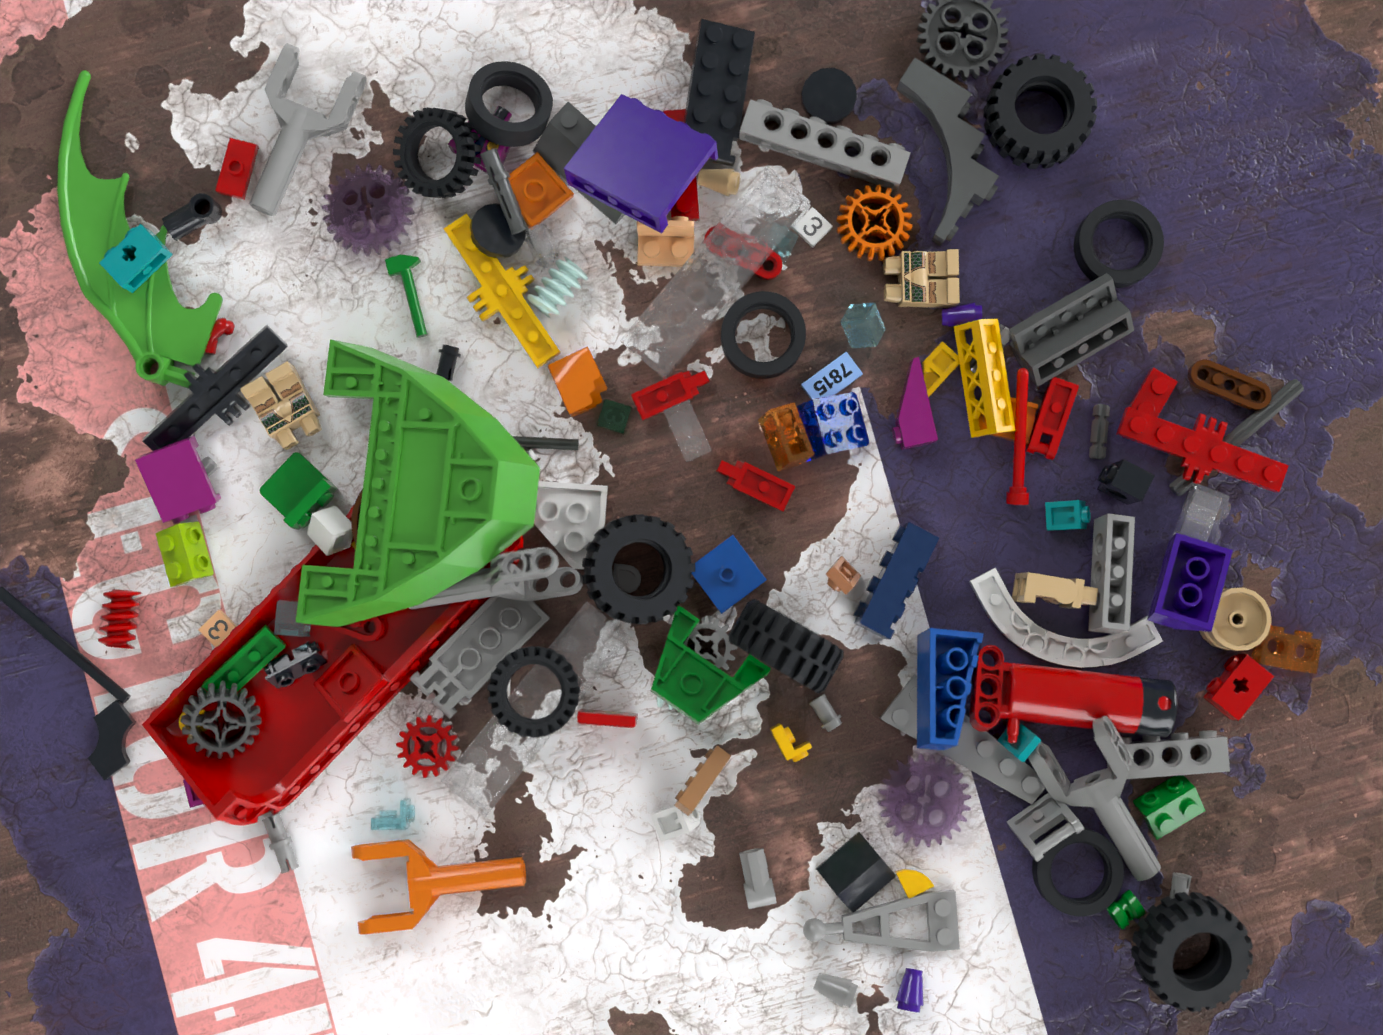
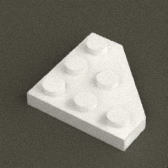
M539 481L534 524L572 568L584 570L582 561L587 554V545L594 539V534L599 529L605 527L608 486Z

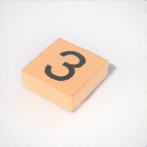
M218 610L198 630L216 648L230 635L237 625L222 610Z

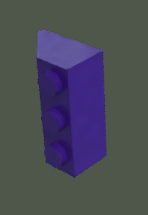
M1176 533L1168 542L1147 620L1173 629L1211 632L1233 550Z

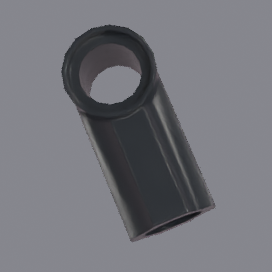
M199 193L194 195L188 204L165 216L162 220L166 230L177 241L205 224L216 223L222 216V208L209 195ZM210 203L209 212L201 215L202 206Z

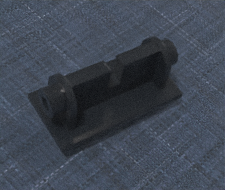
M308 641L292 650L294 660L291 661L286 653L270 661L268 666L264 668L268 675L265 679L277 689L291 685L295 679L317 671L320 666L328 663V661L319 653L321 651L319 644L316 641L312 643Z

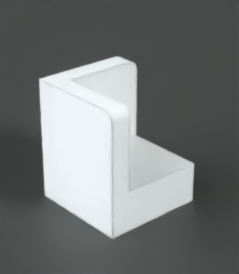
M332 506L312 513L307 535L328 556L350 547L353 538L351 521L336 506Z

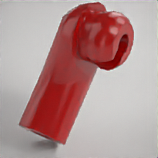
M218 318L216 320L204 353L215 355L218 338L223 334L231 335L233 333L235 325L232 321L226 320V318Z

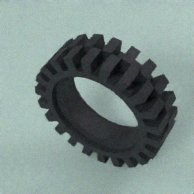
M428 107L423 108V111L417 110L413 112L414 117L408 116L404 120L408 126L400 125L398 129L403 136H395L394 143L400 144V149H393V155L400 156V160L394 161L395 168H402V171L397 173L399 178L407 179L404 185L407 188H413L412 192L422 194L424 197L446 198L454 197L456 193L464 192L466 189L463 185L470 186L473 183L470 175L477 176L479 170L473 168L474 163L481 164V158L475 157V152H481L482 150L481 145L474 144V141L478 140L479 136L477 133L470 132L474 128L473 125L465 122L467 118L463 115H459L452 110ZM435 127H442L451 134L457 150L454 167L450 173L439 180H434L427 176L422 170L418 159V147L421 139L430 129Z
M540 646L520 648L506 655L502 661H499L496 669L492 672L487 689L489 691L488 703L492 707L491 712L493 716L495 715L498 718L499 724L501 726L504 725L511 733L531 738L547 736L562 728L575 713L580 693L579 679L571 663L563 655L555 652V650ZM530 664L547 667L556 675L561 686V697L556 709L548 716L539 719H529L521 716L513 709L508 700L507 689L512 675L521 667Z

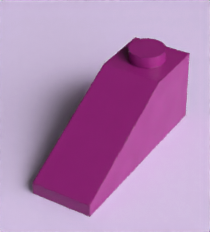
M919 357L913 358L909 364L895 421L896 427L892 428L895 444H900L901 450L931 444L938 440Z

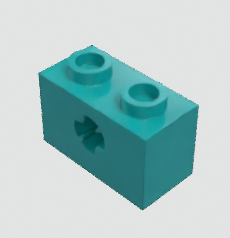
M139 224L137 227L130 229L126 233L125 239L117 246L110 248L99 264L122 288L133 293L173 254L151 230Z

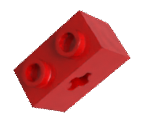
M1248 654L1231 656L1224 664L1225 671L1219 678L1215 677L1206 687L1208 692L1203 697L1231 720L1239 721L1274 678L1270 672ZM1234 680H1239L1237 682V686L1240 687L1239 690H1234L1236 687L1233 683Z

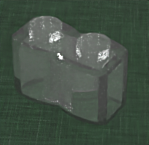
M1194 484L1186 496L1173 536L1179 533L1216 545L1221 536V530H1219L1220 521L1226 519L1231 509V504L1228 503L1230 496L1200 484Z

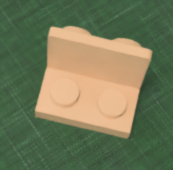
M683 216L672 217V220H667L668 226L662 234L637 221L638 266L693 267L694 221H689L688 217Z

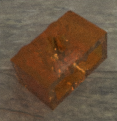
M795 402L769 409L758 419L778 472L801 465L815 455Z

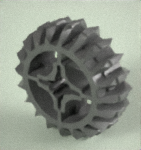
M224 681L220 682L219 689H215V685L209 683L208 692L200 687L197 690L198 697L190 695L188 701L191 705L188 704L183 707V712L187 715L181 716V723L185 725L182 728V733L189 735L187 738L188 744L197 742L195 746L196 752L205 748V756L207 758L211 756L212 751L217 752L219 760L223 757V752L226 751L229 757L232 758L235 748L243 753L245 751L244 743L252 745L254 738L251 735L259 734L257 725L261 724V717L257 716V714L260 713V706H252L256 701L254 696L245 698L248 693L246 688L242 689L239 693L236 692V683H233L230 689H226ZM218 701L217 707L214 710L198 714L206 705ZM227 702H231L238 706L242 710L244 715H240L239 712L230 710L227 706ZM221 709L223 710V717L225 720L222 731L220 730V723L218 721ZM199 726L211 729L215 733L216 738L205 734ZM244 726L239 733L225 739V735L229 730Z

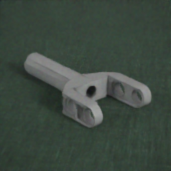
M288 43L282 48L264 89L279 121L281 131L249 202L252 208L269 216L276 215L307 142L319 136H330L347 129L366 84V76L354 71L347 77L329 119L320 112L286 99L285 96L299 66L298 58L300 52L298 47Z
M541 547L499 554L491 560L490 568L476 571L425 602L409 609L413 610L494 596L511 600L536 601L573 595L581 590L583 577L572 567L558 568V556L548 548ZM544 555H550L552 559L550 566L544 570L539 569V559ZM517 559L522 560L523 569L520 570L512 562ZM567 574H574L576 577L574 585L569 588L563 587V578ZM541 578H547L549 582L547 589L543 592H537L535 588L537 581Z
M1107 716L1093 721L1094 740L1110 767L1077 778L1073 783H1070L1050 747L1040 742L1028 758L1051 798L1070 806L1092 807L1137 881H1143L1155 876L1160 871L1161 865L1120 797L1133 762V757L1112 721Z

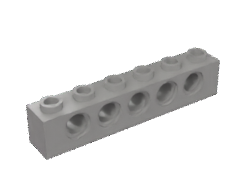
M758 99L757 102L750 100L740 129V140L876 185L891 188L895 191L898 190L911 153L905 151L903 146L895 143L887 145L878 142L879 139L872 135L864 134L859 136L853 134L852 130L847 127L836 126L835 128L826 125V122L820 118L810 117L808 119L799 116V113L793 109L784 108L781 110L772 107L773 105L770 102ZM768 121H775L778 123L779 128L773 131L768 130L764 124ZM799 129L805 133L806 137L795 139L791 132ZM827 138L831 141L832 146L823 148L818 144V140ZM854 147L859 155L850 157L845 153L844 149ZM881 156L885 164L877 166L873 164L871 157Z

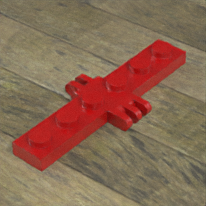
M1131 407L1125 408L1116 435L1182 458L1181 466L1185 467L1182 479L1189 481L1193 471H1196L1193 483L1199 485L1204 475L1209 476L1211 471L1215 470L1272 492H1280L1289 465L1222 441L1228 423L1221 421L1215 431L1217 419L1210 417L1206 427H1204L1206 415L1200 413L1193 430Z

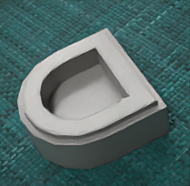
M614 563L613 578L616 585L625 593H632L637 590L641 583L639 571L631 565Z

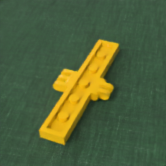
M466 213L443 229L482 285V287L468 295L467 300L469 303H472L478 298L481 299V301L473 306L475 312H478L485 307L487 308L486 311L479 315L482 321L500 312L536 367L540 368L561 354V352L523 297L529 291L526 286L535 279L532 274L524 279L520 278L529 271L526 265L516 271L513 267L505 271L497 258L489 257L479 251L472 242L470 231L471 219Z

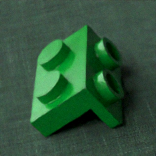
M1184 775L1169 778L1133 801L1135 807L1143 815L1151 834L1156 840L1205 811L1196 787Z

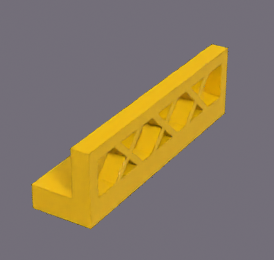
M979 319L954 326L971 438L1016 431L998 319ZM972 329L973 341L971 345L966 343L965 330ZM972 358L977 360L978 368L975 374L970 369ZM976 386L981 388L982 397L980 401L975 398L974 390ZM981 413L986 417L987 429L980 430L978 419Z

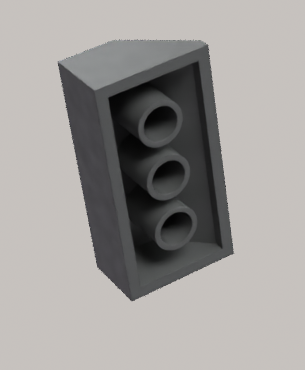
M567 102L550 120L533 152H538L548 165L567 181L564 167L596 125L570 102ZM577 190L615 225L624 217L625 214Z

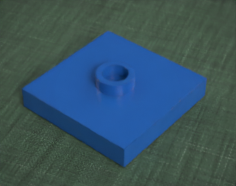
M734 535L695 563V572H692L693 577L721 614L767 580Z

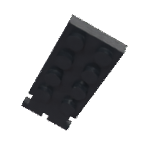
M701 19L698 27L683 122L701 134L706 133L716 141L718 159L715 161L709 158L710 162L733 167L736 157L731 155L732 142L737 141L739 138L755 32Z

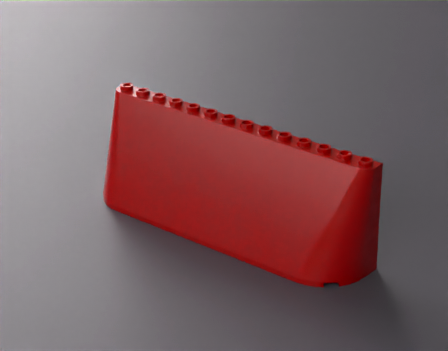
M354 505L350 509V512L346 515V517L350 521L352 519V511ZM523 536L519 537L500 554L517 552L518 549L523 548ZM315 545L310 550V553L299 564L295 565L278 585L272 588L270 594L259 605L255 606L250 614L231 631L230 635L211 651L210 655L200 666L196 667L190 673V676L171 692L170 696L159 708L150 714V717L142 725L216 820L238 826L257 823L259 816L269 811L274 815L292 803L411 681V676L417 671L419 672L430 661L429 658L490 597L413 610L406 608L381 615L380 617L385 624V630L383 635L376 641H362L335 631L331 626L296 623L302 565L354 568L356 550L352 545L347 549L328 556ZM515 560L512 564L517 566L519 560ZM491 561L481 569L490 568ZM370 622L367 626L369 632H373L375 629L373 622ZM265 624L286 643V647L272 660L287 653L292 661L295 659L292 653L293 649L308 641L311 643L316 641L321 649L319 653L328 661V663L320 666L317 671L305 674L295 679L291 685L277 689L265 679L268 675L263 668L238 691L239 693L242 689L246 688L248 693L245 698L250 696L256 698L252 706H260V713L257 716L261 717V724L257 725L259 734L251 735L254 738L252 745L244 743L245 751L243 753L235 748L232 758L229 757L226 751L223 752V757L219 760L217 752L212 751L211 756L207 758L205 756V748L196 752L195 746L197 742L193 744L187 743L189 735L182 733L179 726V718L183 713L184 705H191L188 701L190 695L198 697L197 690L200 687L203 688L202 683ZM354 643L388 682L349 723H346L334 711L313 683ZM218 701L212 702L202 709L212 711L217 707ZM227 702V706L230 710L239 712L240 715H244V713L238 706L231 702ZM222 709L218 717L221 731L225 723ZM244 726L229 730L225 735V739L239 733ZM211 729L205 732L208 736L216 738L215 733Z

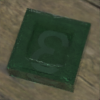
M605 399L597 426L624 435L632 407Z

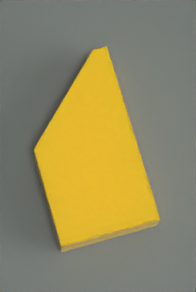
M943 341L922 362V372L928 397L960 364L958 355Z

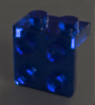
M854 392L812 399L793 407L795 422L798 425L802 448L807 462L833 453L865 447L869 444L858 397Z

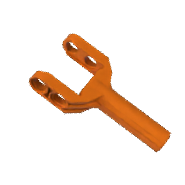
M409 839L351 846L352 858H358L362 861L409 856L406 866L410 909H413V911L374 915L369 919L358 921L359 934L413 929L440 895L525 886L526 867L522 857L438 866Z

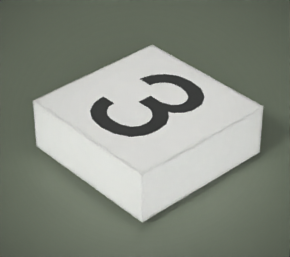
M813 207L793 226V230L812 248L832 229V225Z

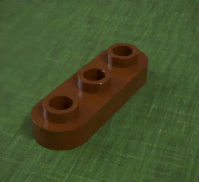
M1207 359L1199 360L1192 364L1188 370L1189 382L1194 387L1246 409L1256 411L1265 408L1271 401L1272 393L1268 385ZM1199 370L1205 373L1206 377L1204 380L1198 377ZM1225 381L1230 382L1232 386L1230 391L1225 389ZM1251 392H1254V393L1257 394V401H1256V402L1253 401V400H1251V398H1250Z

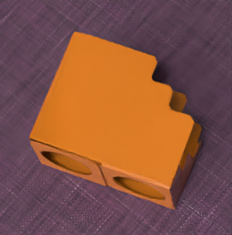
M588 346L548 365V369L553 380H555L554 382H556L555 384L571 417L594 409L598 404L602 403L600 393L606 391L607 386Z

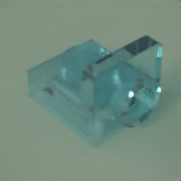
M404 798L400 801V815H397V810L379 811V815L371 818V830L408 829L410 822L415 821V805H411V798Z

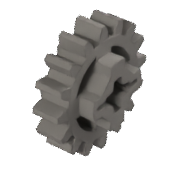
M705 616L704 623H699L684 645L687 646L688 640L691 638L695 643V652L704 659H711L717 668L723 667L728 670L729 667L726 661L735 660L730 651L737 649L736 645L730 644L729 635L726 634L729 626L725 625L720 628L718 626L720 619L717 618L711 624L709 623L708 616ZM711 628L716 631L711 636H702L697 630ZM696 637L705 642L713 641L714 644L711 648L717 657L707 652L702 655L699 652L701 645ZM722 638H724L726 645L724 656L718 652V643Z

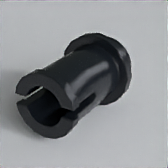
M443 344L442 349H439L441 356L436 372L437 375L444 377L448 381H453L457 357L461 356V354H458L460 348Z

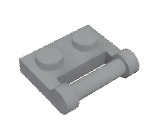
M1049 793L1007 821L1010 829L1036 862L1044 858V853L1074 832L1078 834L1084 830L1082 823L1065 803L1052 799ZM1064 819L1068 822L1038 844L1033 842Z

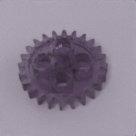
M367 164L366 171H362L360 166L356 165V173L352 174L348 169H345V179L337 175L336 179L339 184L337 186L328 185L333 193L332 195L325 194L323 196L330 202V204L322 206L324 212L329 213V215L323 217V221L331 224L328 226L327 231L330 234L336 233L333 239L337 243L343 241L342 247L345 250L352 246L353 252L358 255L361 248H363L364 254L369 256L371 249H374L378 255H381L382 246L391 251L390 242L394 241L399 245L401 244L398 238L399 234L408 236L404 225H413V222L407 216L415 214V211L407 206L414 203L412 197L406 196L410 190L406 186L401 187L403 180L399 177L394 179L395 174L392 170H389L384 175V168L381 165L378 166L375 172L371 164ZM363 186L366 187L367 201L372 206L370 214L375 225L376 232L374 234L371 233L370 219L364 213L367 211V206L362 196L361 188ZM384 188L385 194L379 199L373 198V193L376 189ZM352 194L358 195L355 204L346 205L348 196ZM391 215V221L388 225H379V220L382 216ZM355 222H364V227L361 231L352 232V226Z
M918 753L917 761H914L910 755H907L906 765L897 760L898 770L894 771L888 768L887 770L892 777L890 779H881L887 787L886 789H878V792L884 795L885 799L877 801V804L886 807V809L879 814L881 817L890 818L885 823L887 828L896 826L893 831L895 837L902 832L904 833L902 840L904 843H907L912 837L916 847L919 846L921 839L924 840L927 847L931 846V839H935L939 845H942L941 836L945 835L951 840L950 830L952 828L958 832L961 831L957 822H967V819L961 814L962 811L971 810L969 806L964 804L965 800L971 799V795L963 793V790L968 788L969 784L959 783V780L964 776L963 773L953 774L956 767L953 763L945 768L946 759L943 757L935 763V755L931 753L927 761L922 753ZM926 775H930L931 778L926 790V796L931 800L930 803L925 802L923 807V823L918 825V819L922 810V804L918 802V797L924 796ZM910 776H918L919 786L915 790H907L906 780ZM939 781H945L947 783L946 793L941 796L935 795V784ZM906 804H912L914 806L913 816L906 819L902 818L900 814L901 808ZM935 809L941 810V821L937 824L930 823L929 814Z

